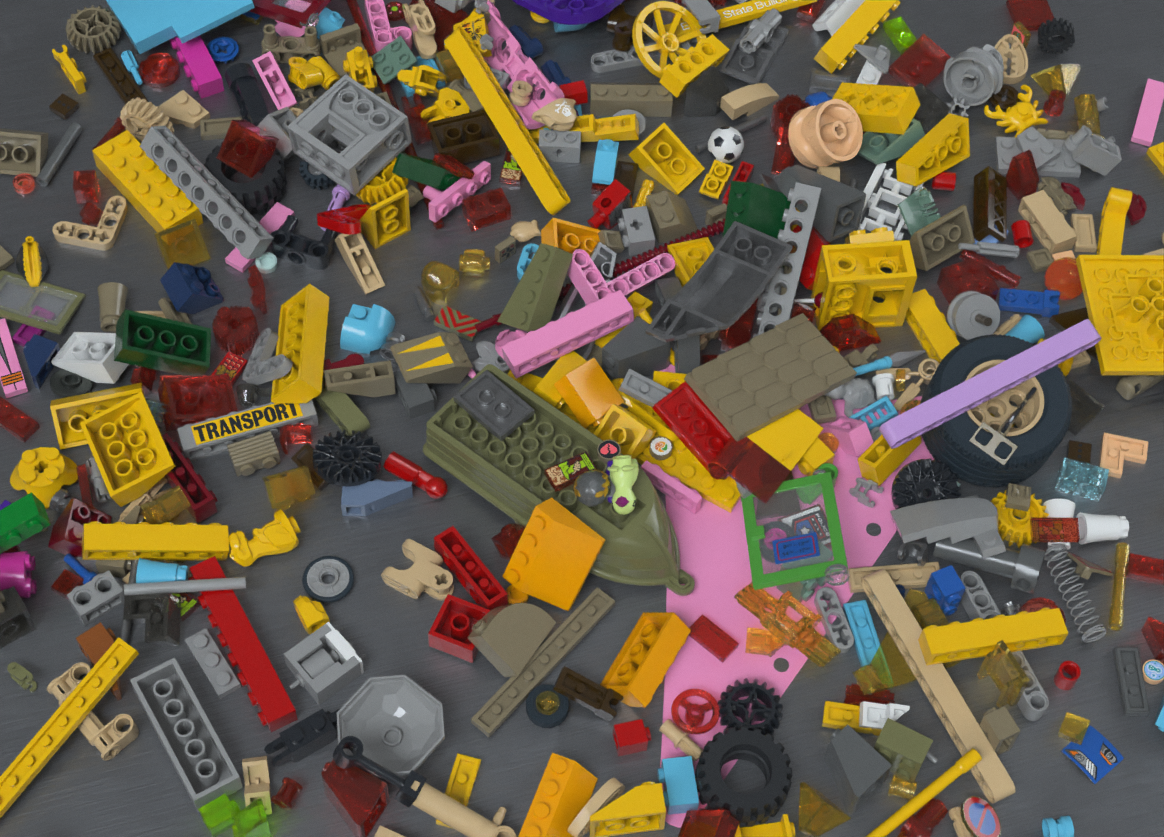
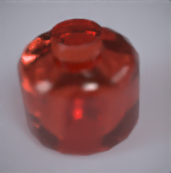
M87 202L79 212L82 222L88 226L90 224L97 225L103 214L99 207L90 202Z

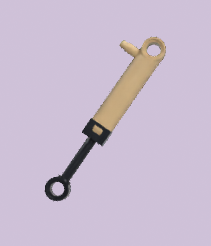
M344 737L333 752V760L339 767L346 769L353 767L356 763L399 788L394 798L395 800L407 807L413 805L466 837H516L513 829L508 826H501L507 811L505 807H500L492 821L425 783L427 778L411 770L406 778L403 779L362 755L364 750L363 744L357 737ZM343 749H349L353 756L347 755Z

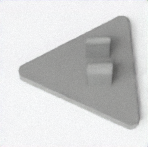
M859 44L854 45V49L880 71L887 74L891 53L887 47L881 44L878 48Z

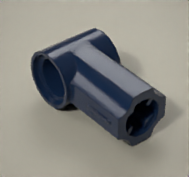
M513 25L509 28L511 34L520 44L525 56L534 59L543 54V46L537 38L532 39L520 26Z
M549 60L541 66L542 73L550 83L553 81L558 86L571 83L569 77L564 76L557 62Z

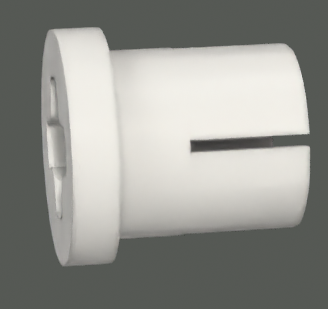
M883 373L872 378L877 400L885 396L890 401L895 398L893 388L894 375Z

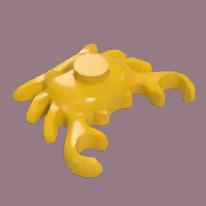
M1024 84L1020 88L1025 90L1027 94L1018 93L1017 95L1022 102H1017L1016 105L1008 107L1006 112H1003L999 105L995 107V112L990 111L988 105L984 107V114L987 117L1003 120L997 121V126H1009L1005 129V133L1017 131L1015 137L1032 125L1048 123V120L1038 118L1044 110L1036 111L1038 101L1034 100L1033 105L1030 103L1033 92L1029 86Z

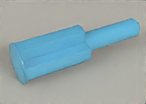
M126 50L121 54V58L129 73L132 72L137 85H141L143 81L137 71L139 65L132 51Z

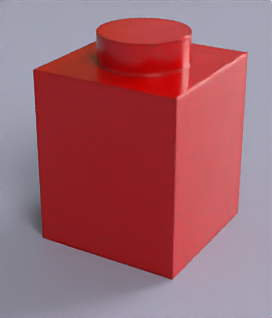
M642 719L613 726V738L618 757L647 751L648 742L651 741L649 727H644Z

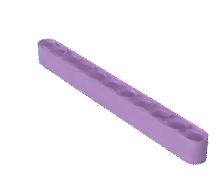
M1086 319L888 420L879 427V430L890 448H897L1091 348L1102 337L1091 321Z

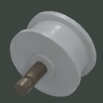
M965 291L951 301L947 310V322L950 329H953L956 335L967 340L984 335H993L1000 322V310L997 303L991 297L976 291Z

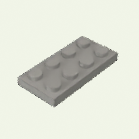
M996 136L994 143L997 172L1000 174L1030 175L1028 164L1023 160L1022 152L1017 146V137ZM1047 139L1061 151L1060 156L1033 175L1079 178L1081 174L1080 165L1073 160V154L1065 146V140Z

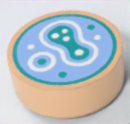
M1154 659L1144 663L1142 666L1144 681L1152 685L1160 684L1164 680V664Z

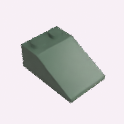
M912 119L904 135L865 132L861 148L857 154L878 165L903 156L925 136L921 123L915 119Z

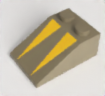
M437 332L390 347L406 383L460 384L473 367L457 334L453 332Z

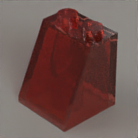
M334 760L327 762L321 772L325 795L355 837H368L390 802L387 783L355 766L344 769L336 765Z

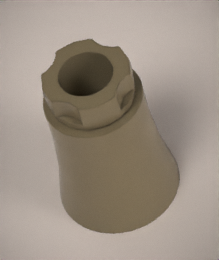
M103 283L97 288L101 330L116 333V324L125 310L129 290L121 283Z

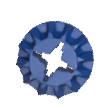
M218 37L209 42L207 49L213 61L215 60L217 64L220 62L226 64L227 61H234V57L238 56L239 46L235 40L229 37Z

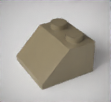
M668 191L646 197V206L658 243L672 241L676 238L680 239L681 236L685 237L686 234L691 235V232L696 233L697 226L685 199Z

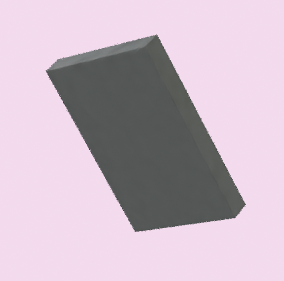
M488 370L484 371L453 396L454 401L500 441L534 415V409Z

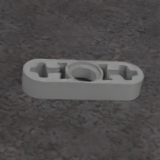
M828 587L821 588L816 593L814 604L833 650L842 654L847 653L854 643L853 634L835 591ZM822 596H825L826 599L830 598L828 605L825 600L821 601ZM830 615L837 616L840 619V624H830L828 617ZM840 636L842 640H847L846 645H843L842 642L838 643Z

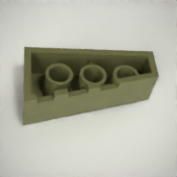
M541 243L497 322L525 332L538 330L549 323L573 254Z

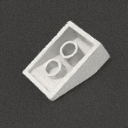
M74 332L51 361L53 365L96 383L114 384L129 365L114 361L116 333Z

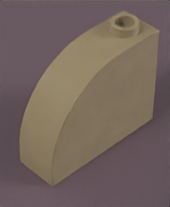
M516 603L504 605L489 611L481 620L477 621L473 625V631L468 636V639L504 677L518 676L556 622L547 612L532 604Z

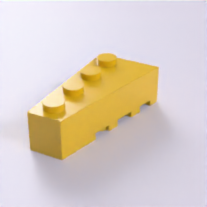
M950 113L945 116L896 161L897 181L917 187L970 157L969 118Z

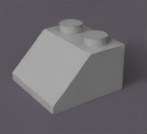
M288 107L268 114L253 130L258 138L263 139V142L268 141L273 144V148L275 147L279 150L283 160L291 158L295 154L287 126L297 117Z

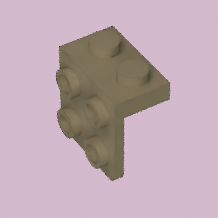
M355 23L320 35L321 52L327 63L339 74L340 79L345 74L349 76V73L344 72L343 60H346V53L357 46L366 50L361 42V32L358 24Z

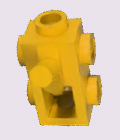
M357 46L346 53V60H343L344 72H348L349 77L359 84L363 83L364 85L362 86L374 93V89L377 87L376 75H372L371 72L373 68L372 57H368L367 50Z

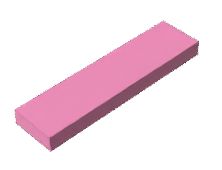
M1148 78L1131 142L1148 147L1151 146L1164 99L1163 82Z
M277 202L259 223L271 234L275 230L281 229L288 215L295 216L293 210ZM235 247L225 258V262L243 273L256 258L247 259L243 257Z

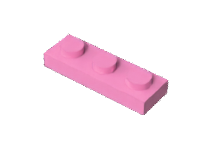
M647 460L643 463L641 469L646 473L657 490L692 513L696 514L701 508L702 496L695 489L683 485L678 478L668 475L658 465L651 464Z

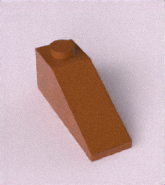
M101 622L76 637L80 650L93 667L114 641L117 640L111 628L105 629ZM120 677L109 689L117 701L122 699Z

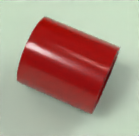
M941 172L934 176L932 179V189L954 191L956 173Z
M1019 220L1011 225L1015 246H1019V248L1031 246L1034 240L1029 221Z
M1073 661L1061 663L1054 676V683L1059 689L1070 690L1074 687L1081 674L1078 664ZM1063 673L1069 674L1071 678L1065 677Z

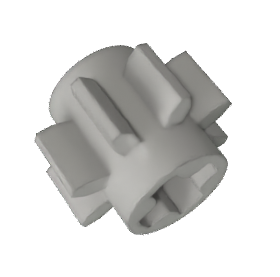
M953 96V101L950 103L945 102L948 106V109L944 111L945 114L950 113L962 117L969 116L966 113V109L970 108L969 104L963 105L965 102L963 97L957 100ZM956 105L960 107L959 113L952 111L955 110Z

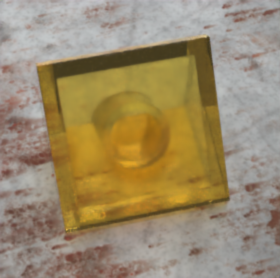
M195 218L154 234L158 252L167 269L174 262L193 266L211 259Z

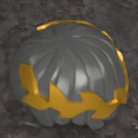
M586 471L575 480L574 493L578 500L586 506H597L604 502L606 496L611 494L610 479L603 471Z

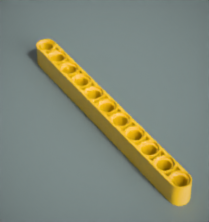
M458 27L444 40L446 47L543 206L551 215H556L571 202L568 194L470 35L462 27Z

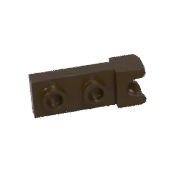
M566 666L562 668L553 687V690L590 709L595 712V715L606 721H611L617 714L609 704L616 706L623 700L621 694L610 688L607 690Z

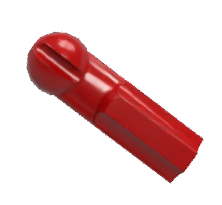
M394 451L385 460L383 467L386 471L402 480L412 482V486L415 485L426 491L429 497L439 499L446 495L448 486L443 478L434 477L424 471L419 465Z

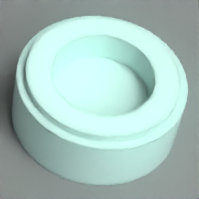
M264 252L262 257L255 260L257 270L263 274L272 273L277 269V258L273 253Z

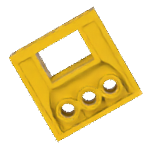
M910 241L822 245L811 293L812 299L818 293L823 292L820 308L815 303H812L817 329L819 331L903 326L917 279ZM888 267L892 270V273H885L880 269ZM873 297H881L884 299V302L877 303L873 300Z

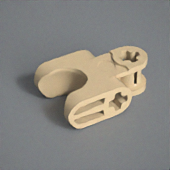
M418 0V3L409 6L407 3L402 4L406 22L413 33V41L422 59L436 57L437 45L433 36L436 29L428 7L423 0Z
M406 539L402 544L404 555L414 562L412 567L406 570L387 567L381 574L385 584L413 599H418L421 593L424 592L437 600L443 601L448 594L453 595L454 593L452 574L440 567L443 563L442 557L412 539Z

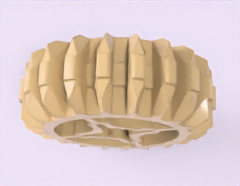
M132 98L124 105L120 112L121 123L126 126L125 129L141 143L151 126H166L172 133L174 132L173 124L169 121V117L165 116L164 111H161L158 106H154L152 102H147L146 99Z

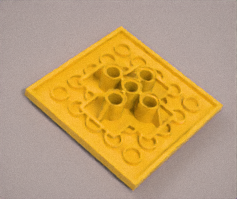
M1078 255L1076 263L1088 317L1102 337L1095 344L1101 375H1164V255Z

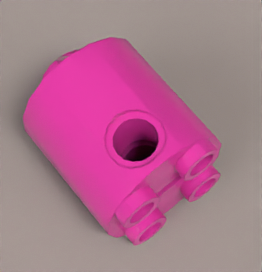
M28 551L3 552L0 554V590L5 600L30 598L31 594H36L37 592L36 580H32V570L36 569L35 557L31 556Z

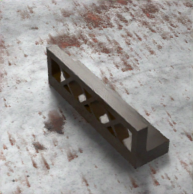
M988 166L974 176L973 236L977 241H981L988 235H991L1003 242L1007 239V178Z

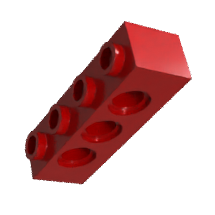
M454 526L434 537V551L442 557L445 565L478 606L493 610L497 607L508 605V593Z

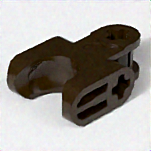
M621 4L611 12L606 30L616 34L612 41L614 49L628 51L633 46L632 29L637 16L627 14L624 11L625 6ZM651 12L645 18L644 23L652 29L654 14ZM642 31V39L646 41L648 35Z

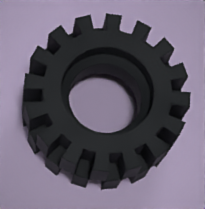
M1053 18V21L1048 19L1046 24L1043 22L1041 27H1038V45L1042 51L1046 50V53L1052 51L1053 54H1056V51L1063 53V50L1068 51L1069 47H1073V43H1075L1074 27L1072 23H1069V20L1066 19L1063 22V18H1060L1059 21H1056V18Z

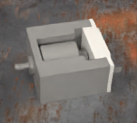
M327 622L284 653L286 666L296 678V681L289 685V688L292 690L300 684L321 705L364 673L362 659L366 657V653L359 658L352 647V642H348L339 633L344 630L343 627L335 630ZM328 648L330 652L327 653L324 649Z

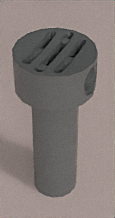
M949 538L936 541L933 556L1012 579L1011 589L1034 595L1046 550L1023 543L1020 552L1005 548L1006 552L983 558L972 538L954 544L951 543Z

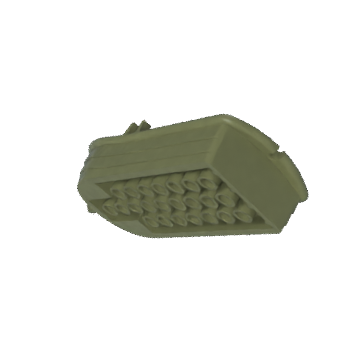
M486 365L464 387L488 370L534 409L533 416L502 441L454 401V398L450 399L427 422V438L423 445L425 456L514 519L520 532L526 527L535 506L553 498L606 540L589 573L628 585H665L679 596H687L693 592L695 587L694 579L680 569L679 545L673 524L658 492L646 473L638 466L639 473L632 486V491L636 496V506L631 513L626 515L617 513L612 503H609L607 499L593 507L586 506L578 500L574 493V483L578 478L576 476L589 471L587 466L581 468L574 475L570 473L569 477L571 480L555 486L546 470L566 460H569V466L573 465L576 460L580 462L582 458L578 455L585 452L591 462H593L596 468L594 470L606 473L607 464L601 462L597 456L598 445L603 440L494 365Z

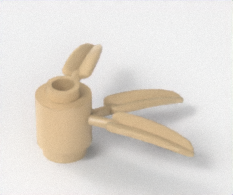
M928 358L919 364L918 371L911 372L909 368H890L878 370L876 375L889 373L894 375V380H904V377L905 380H909L911 376H919L920 380L916 384L911 383L895 402L894 407L899 411L920 393L921 389L919 386L922 383L929 384L939 363L935 359Z

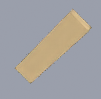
M938 561L927 562L923 567L913 563L849 568L846 573L850 593L864 592L861 578L880 569H885L895 585L900 584L905 589L926 587L930 574L940 570Z

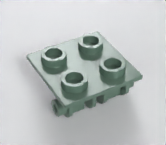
M401 35L371 56L373 68L384 84L394 79L399 70H412L413 66L417 67L415 63L418 60Z
M918 188L898 204L911 237L918 230L941 218L939 212L935 213L938 211V208L931 209L936 203L933 202L931 192L927 188Z

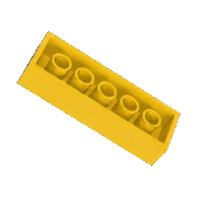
M126 130L92 150L96 166L169 245L203 223L202 214L199 208L186 197V194L173 184L166 173L162 172L159 166L146 156L138 140Z

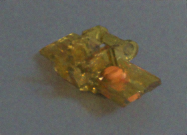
M751 582L734 596L739 604L761 620L760 623L763 627L786 645L798 649L818 666H826L840 654L841 651L814 629L821 621L822 616L810 611L796 600L790 591L781 595L780 599L777 600L763 589L754 590L753 583ZM788 606L802 615L803 618L798 622L793 621L785 613ZM764 608L770 609L772 613L766 611Z

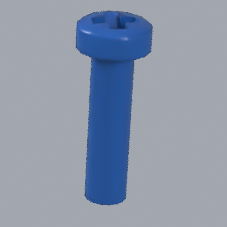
M67 554L64 557V561L84 579L83 584L91 581L97 575L96 572L88 571L71 554Z

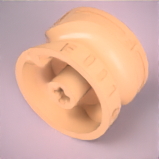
M831 99L817 106L801 109L795 113L789 124L788 139L791 150L798 161L808 168L817 169L818 166H829L833 163H841L855 157L862 145L863 129L860 118L851 105L843 100Z

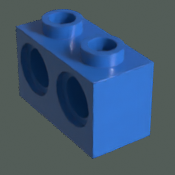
M950 565L930 574L923 595L937 618L942 615H952L957 611L966 588L953 566Z

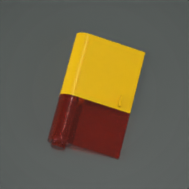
M797 409L738 442L731 435L708 464L709 473L717 480H725L730 476L766 504L824 428Z

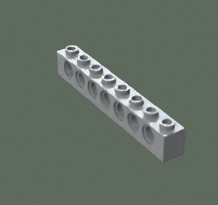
M151 126L140 145L145 151L146 156L152 159L162 172L166 173L173 184L186 194V197L199 208L202 214L209 218L213 226L226 236V239L240 251L243 257L247 259L262 257L273 237L166 126Z
M796 182L795 188H790L787 201H790L791 204L790 208L784 211L782 221L786 222L784 230L780 229L778 240L795 246L797 251L788 254L768 283L770 284L769 292L764 291L761 303L765 305L764 312H759L756 325H760L758 334L754 333L753 338L764 333L765 329L775 328L776 325L790 319L821 194V188ZM798 204H803L807 207V210L798 212L795 207ZM796 224L799 225L802 228V230L798 233H794L790 230V227ZM782 266H789L792 271L789 274H783L780 272V268ZM782 286L787 292L783 295H778L774 290L776 287ZM772 307H778L781 310V314L773 316L769 310Z

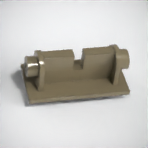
M1041 178L1042 182L1037 185L1039 188L1038 192L1044 190L1049 197L1053 198L1054 205L1059 212L1063 213L1064 217L1068 214L1067 210L1077 208L1073 203V198L1063 191L1061 183L1056 178Z

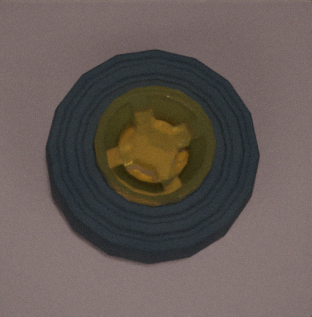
M543 684L534 688L526 700V713L529 719L535 725L542 728H553L560 725L566 719L569 712L568 698L553 690L554 685Z

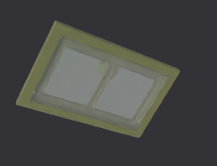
M5 270L0 271V317L60 335L86 297V294L42 281L38 287H31L21 275Z

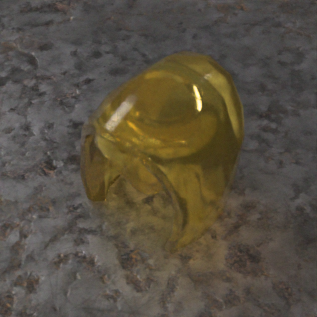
M430 261L424 266L421 272V284L430 301L441 306H448L446 301L448 292L453 287L460 285V276L457 270L439 261Z

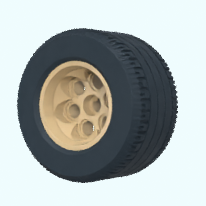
M1001 334L975 337L959 344L940 362L923 393L921 403L1034 345L1024 341V339L1020 340V338L1014 336H1002ZM1056 365L922 434L923 441L929 453L932 454V457L938 463H944L945 467H950L948 470L951 473H955L958 479L969 482V484L983 487L1008 486L1009 483L1016 484L1022 482L1041 469L1068 431L1072 417V397L1069 384H1067L1066 377L1063 375L1060 367ZM1035 387L1037 388L1035 394L1027 402L1014 422L1017 428L1011 427L1005 437L1018 447L1004 466L969 441L983 422L996 431L1018 408L1012 406L1009 401H1013L1019 406L1026 398L1028 392ZM982 428L975 436V440L986 446L993 435L985 428ZM1001 442L994 453L1001 459H1006L1011 453L1012 448L1005 442Z

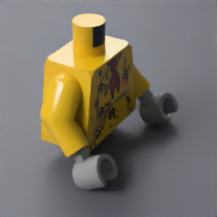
M475 0L474 6L476 8L466 19L455 24L453 29L455 31L458 27H462L466 30L483 57L492 56L491 49L493 48L491 42L494 39L489 35L488 25L484 14H482V12L489 10V5L486 4L487 0Z

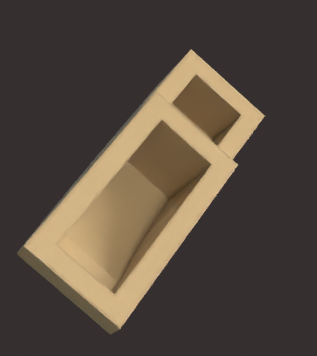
M767 83L752 84L722 96L720 108L732 120H735L743 114L750 116L779 99V95Z

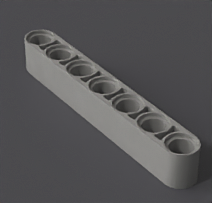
M974 571L964 572L960 580L966 589L961 603L970 620L976 618L984 620L1001 615L981 577ZM1016 651L991 655L1023 716L1030 721L1041 719L1049 705V700L1023 652ZM1020 683L1025 684L1028 688L1021 686ZM1031 704L1037 705L1039 709L1033 707Z

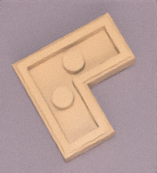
M1103 433L1098 474L1121 478L1124 460L1145 464L1147 461L1148 441Z

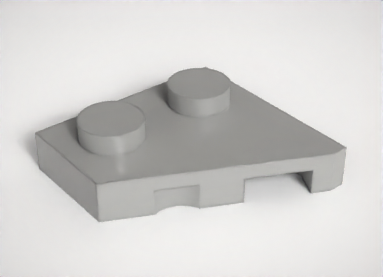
M1032 126L1016 138L1017 146L1022 152L1023 160L1028 164V172L1031 176L1060 156L1061 151Z

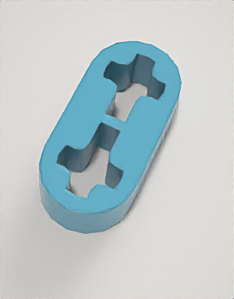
M530 243L524 246L517 265V277L520 280L524 274L523 271L526 270V267L532 260L529 259V255L531 252L536 253L539 245Z

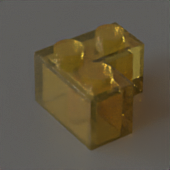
M306 465L262 477L267 500L272 509L291 508L290 504L295 503V499L298 502H303L311 499L310 495L315 494L309 468Z

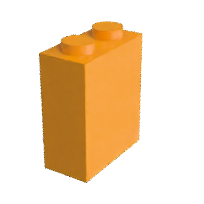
M595 358L569 372L554 384L584 428L591 424L595 428L601 423L612 404L620 406L625 402Z

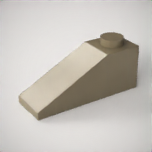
M391 360L324 370L328 391L373 398L396 394Z

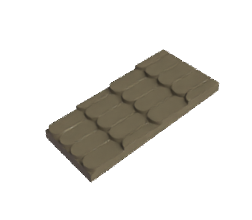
M803 313L776 325L775 328L752 338L745 344L718 355L716 359L694 368L692 372L687 373L684 380L737 442L847 383L856 376L857 372L849 366V363L822 336L819 330L808 321L809 319Z

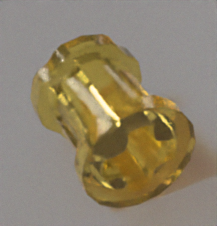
M893 774L887 796L895 795L907 799L908 802L914 797L917 782L898 779L897 775Z

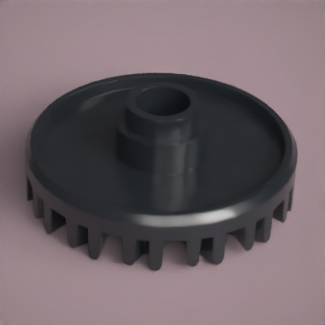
M344 429L342 433L337 431L336 437H333L330 432L329 437L325 435L323 442L319 439L318 444H315V449H313V467L315 472L323 480L337 486L350 487L364 484L378 474L382 464L380 445H378V442L373 444V437H368V434H366L365 438H361L360 431L355 433L352 430L351 436H346V430Z
M920 459L905 465L895 476L891 490L893 505L895 509L925 502L959 498L961 496V493H959L961 487L957 486V481L959 480L954 478L955 473H951L948 470L950 467H945L944 463H938L937 460ZM924 489L927 492V497L923 495Z

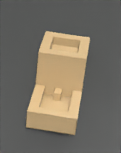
M267 756L242 759L247 817L272 814Z

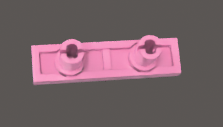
M484 160L471 171L459 164H455L453 167L461 172V176L466 175L467 177H460L457 182L444 192L427 185L423 190V196L431 200L429 202V219L436 223L483 185H486L491 180L490 163Z

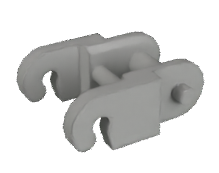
M856 478L857 485L855 488H850V494L858 498V502L873 508L875 502L871 501L870 503L869 498L866 497L868 490L882 493L884 488H878V483L870 479L866 481L863 478ZM861 486L866 488L863 493L859 491Z

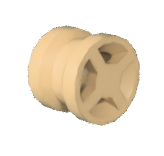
M521 80L515 81L509 96L511 103L517 106L528 105L530 101L529 95H531L533 90L531 84Z

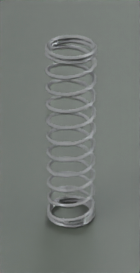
M1057 544L1046 549L1044 560L1048 561L1047 568L1052 569L1050 574L1055 577V584L1059 585L1058 591L1063 593L1062 599L1067 601L1066 607L1071 609L1070 615L1075 617L1074 624L1079 625L1078 632L1083 634V642L1089 643L1102 638L1107 632L1106 628L1103 627L1104 624H1097L1085 632L1080 631L1082 625L1091 624L1097 621L1100 616H1092L1082 623L1076 622L1078 617L1087 616L1093 613L1096 608H1088L1078 615L1072 614L1074 609L1085 607L1092 600L1081 601L1074 607L1068 606L1070 601L1081 599L1088 592L1082 591L1070 599L1064 598L1066 593L1081 589L1084 583L1075 584L1066 591H1061L1060 587L1062 585L1077 581L1080 575L1071 576L1062 583H1057L1058 577H1064L1073 573L1076 567L1067 568L1058 575H1053L1054 569L1068 566L1072 559L1063 560L1054 567H1049L1050 561L1060 560L1068 554L1065 545ZM1063 548L1061 551L1054 555L1046 556L1049 552L1055 549ZM1069 561L1067 564L1059 566L1060 564ZM1073 569L1072 571H1070V572H1068V573H1066V574H1063L1064 572ZM1077 577L1076 579H1074V580H1072V581H1070V582H1067L1068 580ZM1102 631L1100 634L1094 637L1087 638L1091 634Z

